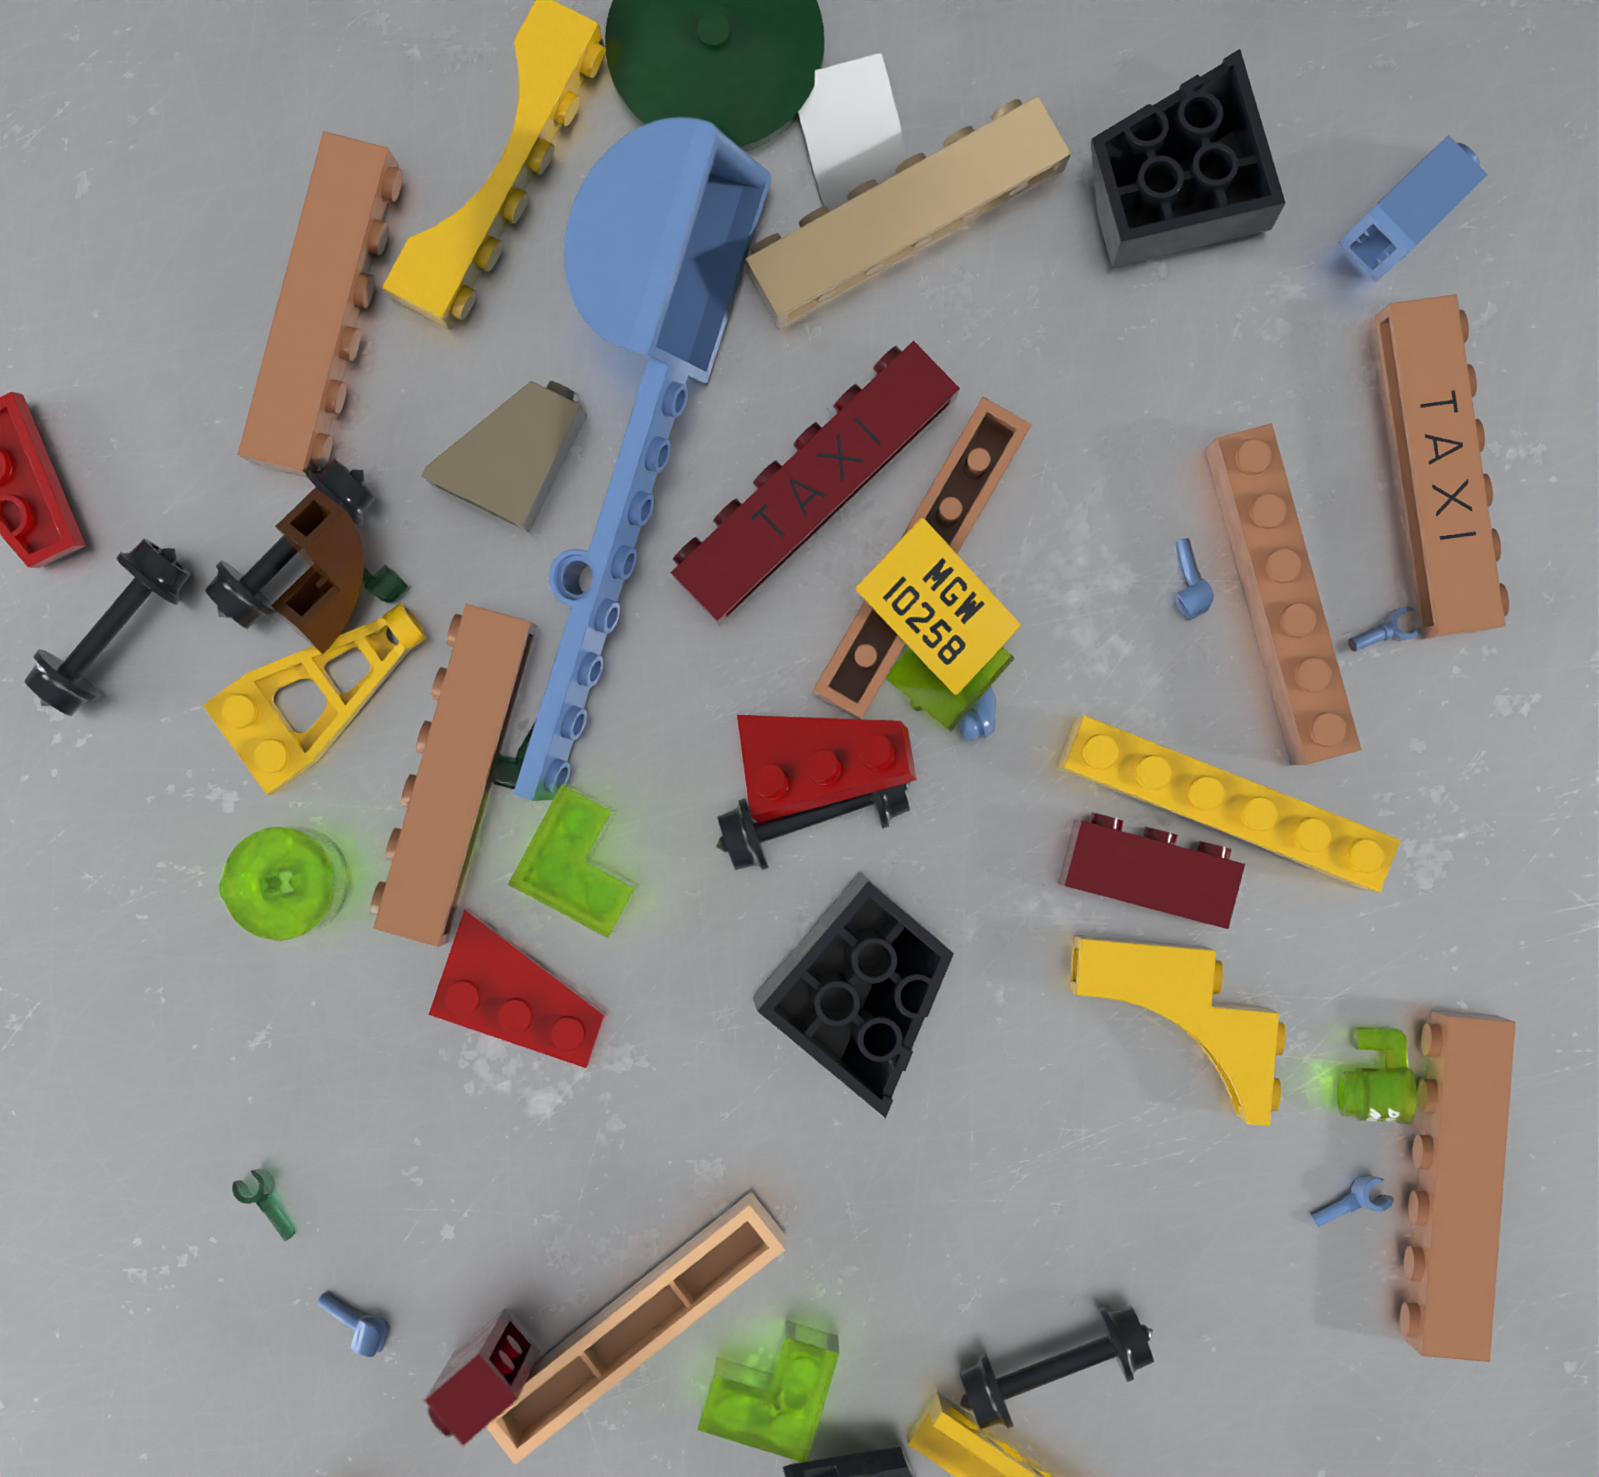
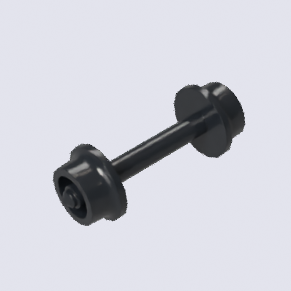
M334 458L320 471L310 470L306 474L307 478L320 491L346 509L355 524L361 527L365 523L363 514L376 497L363 484L365 481L363 470L352 469L349 471L341 462ZM284 536L244 576L223 560L216 565L218 574L205 589V592L217 605L219 617L232 618L239 625L248 629L262 616L272 617L276 613L271 606L272 603L260 591L298 553Z
M144 538L131 552H120L116 557L117 561L135 577L65 661L41 649H38L34 654L36 664L24 682L39 697L41 706H52L61 713L72 716L85 702H96L100 697V693L82 676L152 592L174 605L181 601L179 591L189 578L190 573L176 560L175 548L162 549Z
M910 782L762 823L754 822L750 816L746 799H741L738 801L739 804L736 809L717 817L723 836L719 838L716 847L725 853H729L735 870L750 866H759L762 870H765L769 866L761 843L871 805L874 806L882 829L889 827V822L892 818L910 811L905 793L909 788Z
M1132 1306L1113 1312L1103 1307L1098 1309L1107 1336L999 1378H996L989 1358L984 1353L980 1355L978 1364L959 1373L966 1391L962 1396L960 1406L968 1411L973 1410L980 1429L998 1424L1005 1425L1009 1429L1014 1427L1005 1400L1116 1357L1126 1381H1133L1134 1373L1137 1370L1154 1363V1358L1148 1344L1153 1330L1144 1324H1140Z

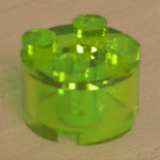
M300 826L270 827L252 833L233 849L223 870L222 879L219 883V892L233 919L249 933L263 939L275 941L293 939L322 929L333 921L342 910L348 896L347 865L340 848L328 836L318 830ZM291 872L293 875L288 883L294 891L283 893L280 889L282 881L279 875L280 873Z

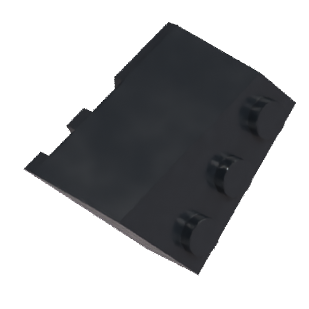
M1240 49L1225 57L1222 64L1201 77L1198 74L1182 83L1176 92L1154 105L1148 104L1096 135L1091 140L1098 219L1112 268L1272 230L1286 203Z
M860 872L755 994L753 1001L757 1012L886 1118L892 1105V1096L903 1071H906L913 1054L912 1047L924 1018L928 1017L954 953L903 907Z

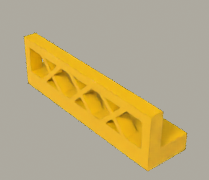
M939 1392L936 1393L907 1436V1443L910 1447L954 1477H1062L990 1427L980 1429L974 1416Z

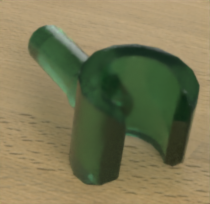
M387 564L374 575L364 567L362 584L370 594L384 603H392L408 587L402 578Z
M535 722L519 747L516 758L498 754L491 775L495 785L515 789Z
M262 1169L251 1170L253 1177L259 1183V1190L255 1196L251 1194L248 1186L242 1180L234 1181L232 1185L234 1197L244 1204L256 1203L284 1242L296 1234L272 1197L275 1182L273 1176L268 1171Z

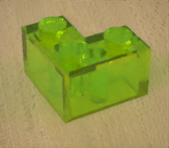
M561 784L508 885L606 938L611 937L640 886L592 860L618 810L570 784Z
M785 1320L770 1373L716 1357L701 1406L697 1430L799 1462H806L839 1358L838 1336Z

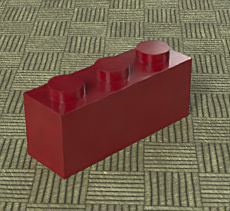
M1091 812L1089 822L1074 820L1058 884L1229 929L1245 868L1244 863L1229 860L1232 849L1203 841L1198 842L1196 851L1175 845L1178 837L1177 834L1150 827H1145L1143 837L1122 831L1123 820Z
M505 1309L452 1354L424 1400L429 1406L428 1415L434 1426L447 1437L453 1435L462 1446L467 1444L518 1400L540 1352Z

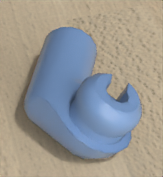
M983 667L963 688L971 710L959 714L956 718L959 732L962 738L967 741H973L980 736L985 739L995 730L996 697Z

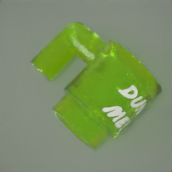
M1355 1028V1049L1384 1050L1385 1068H1357L1356 1071H1341L1339 1073L1337 1104L1340 1115L1356 1117L1359 1121L1411 1124L1416 1113L1417 1091L1414 1074L1411 1068H1408L1407 1039L1405 1034L1398 1029Z

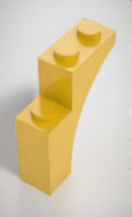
M1074 935L1069 986L1071 992L1079 996L1101 997L1139 1005L1173 1021L1203 1048L1215 1064L1230 1094L1235 1115L1247 1124L1270 1126L1271 1111H1278L1281 1100V1083L1279 1078L1274 1077L1276 1055L1281 1056L1284 1052L1286 1040L1285 1025L1283 1022H1278L1279 1013L1267 1007L1212 1002V995L1220 993L1223 982L1222 961L1215 960L1216 950L1205 946Z

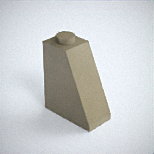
M549 380L546 388L530 381L428 464L421 477L429 484L524 531L530 532L587 416L582 405L576 403L579 395L571 389Z

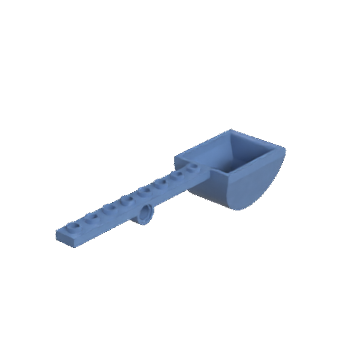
M685 117L658 120L630 132L617 141L596 162L583 181L575 197L566 227L564 241L565 273L572 299L578 311L588 325L602 338L648 360L589 551L581 549L564 551L553 561L549 571L551 591L559 601L570 605L571 609L513 794L531 801L556 799L557 793L563 790L568 781L570 763L567 761L574 740L579 738L586 724L587 711L584 707L590 687H593L598 682L603 670L604 660L601 652L606 636L613 631L619 619L620 604L617 601L624 580L631 576L636 565L637 551L634 547L641 526L648 522L652 514L654 497L651 493L658 472L665 468L670 456L671 443L668 438L675 418L681 415L687 402L688 388L685 385L687 378L705 384L708 383L746 262L745 258H747L771 182V174L766 168L715 125L700 119ZM589 566L592 570L593 581L590 588L583 593L579 585V578L583 569Z

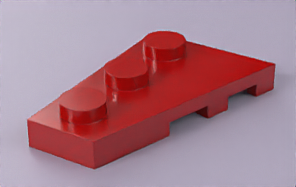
M10 392L0 397V535L27 567L41 568L86 545L24 395Z
M737 715L750 816L758 823L917 780L908 728L902 721Z
M464 909L428 1015L587 1068L606 1013L557 975L551 974L511 940L505 939L470 909Z

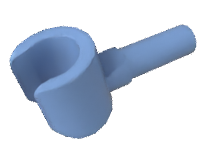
M1185 538L1178 540L1176 544L1189 587L1175 593V597L1184 616L1191 620L1209 610L1214 594L1206 580L1202 579L1198 571L1190 539Z
M1406 606L1392 610L1384 618L1383 624L1348 640L1350 649L1355 652L1382 640L1405 641L1417 637L1421 632V628L1403 633L1397 625L1398 617L1401 614L1414 609Z
M1362 1175L1354 1180L1351 1186V1194L1312 1214V1217L1317 1226L1320 1227L1350 1211L1354 1212L1360 1208L1377 1212L1385 1211L1392 1206L1394 1198L1389 1195H1381L1370 1201L1368 1197L1370 1188L1375 1184L1381 1183L1384 1179Z
M324 1292L321 1295L317 1304L343 1322L345 1326L355 1330L350 1345L351 1350L366 1357H373L376 1352L383 1350L388 1334L386 1321L376 1316H361L357 1312L351 1311L328 1293Z

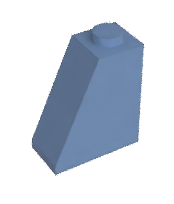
M1448 135L1339 241V244L1378 281L1419 244L1488 174L1480 167V161L1472 149L1465 144L1456 143Z

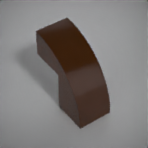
M315 487L275 526L311 567L271 606L296 633L321 654H324L341 634L356 606L363 581L364 554L359 532L346 509Z

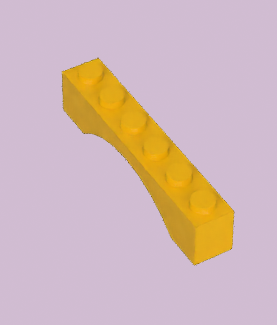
M535 0L513 41L519 72V100L513 131L501 160L483 187L460 210L436 226L407 239L382 286L395 302L449 330L452 329L457 318L464 320L471 311L477 296V291L473 288L483 270L489 272L496 264L503 247V242L499 240L509 221L516 223L521 217L529 194L525 192L534 173L541 175L550 163L554 152V144L551 142L561 124L565 127L568 126L574 118L580 103V96L577 93L586 76L593 78L597 74L606 54V47L603 46L604 42L599 23L555 0Z
M1086 715L1075 717L1056 765L1058 770L1207 825L1362 890L1381 892L1401 841Z

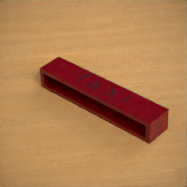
M914 340L903 351L897 346L891 348L873 367V370L878 375L863 389L857 384L850 387L833 405V408L838 413L827 424L821 427L815 422L809 426L793 443V446L798 451L783 466L777 460L768 465L753 481V484L758 489L743 504L737 498L732 500L713 519V522L718 526L717 529L703 542L694 537L673 557V561L678 566L671 571L672 576L718 625L726 620L956 400L960 388Z

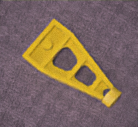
M400 602L385 613L383 617L339 635L324 654H321L316 648L311 646L247 672L202 706L266 795H273L319 761L406 655L426 640L428 635L409 608ZM388 629L399 640L398 644H394L389 640L387 635ZM350 649H360L370 663V670L349 692L341 693L325 671V665L328 661ZM301 679H310L315 681L325 695L326 707L322 715L309 730L298 733L293 730L275 705L274 695L281 687Z

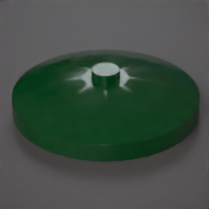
M613 0L609 9L605 30V53L609 73L620 101L641 127L669 118L686 117L700 119L715 125L745 152L750 151L781 135L799 118L798 112L809 98L815 86V70L822 69L824 26L817 0Z

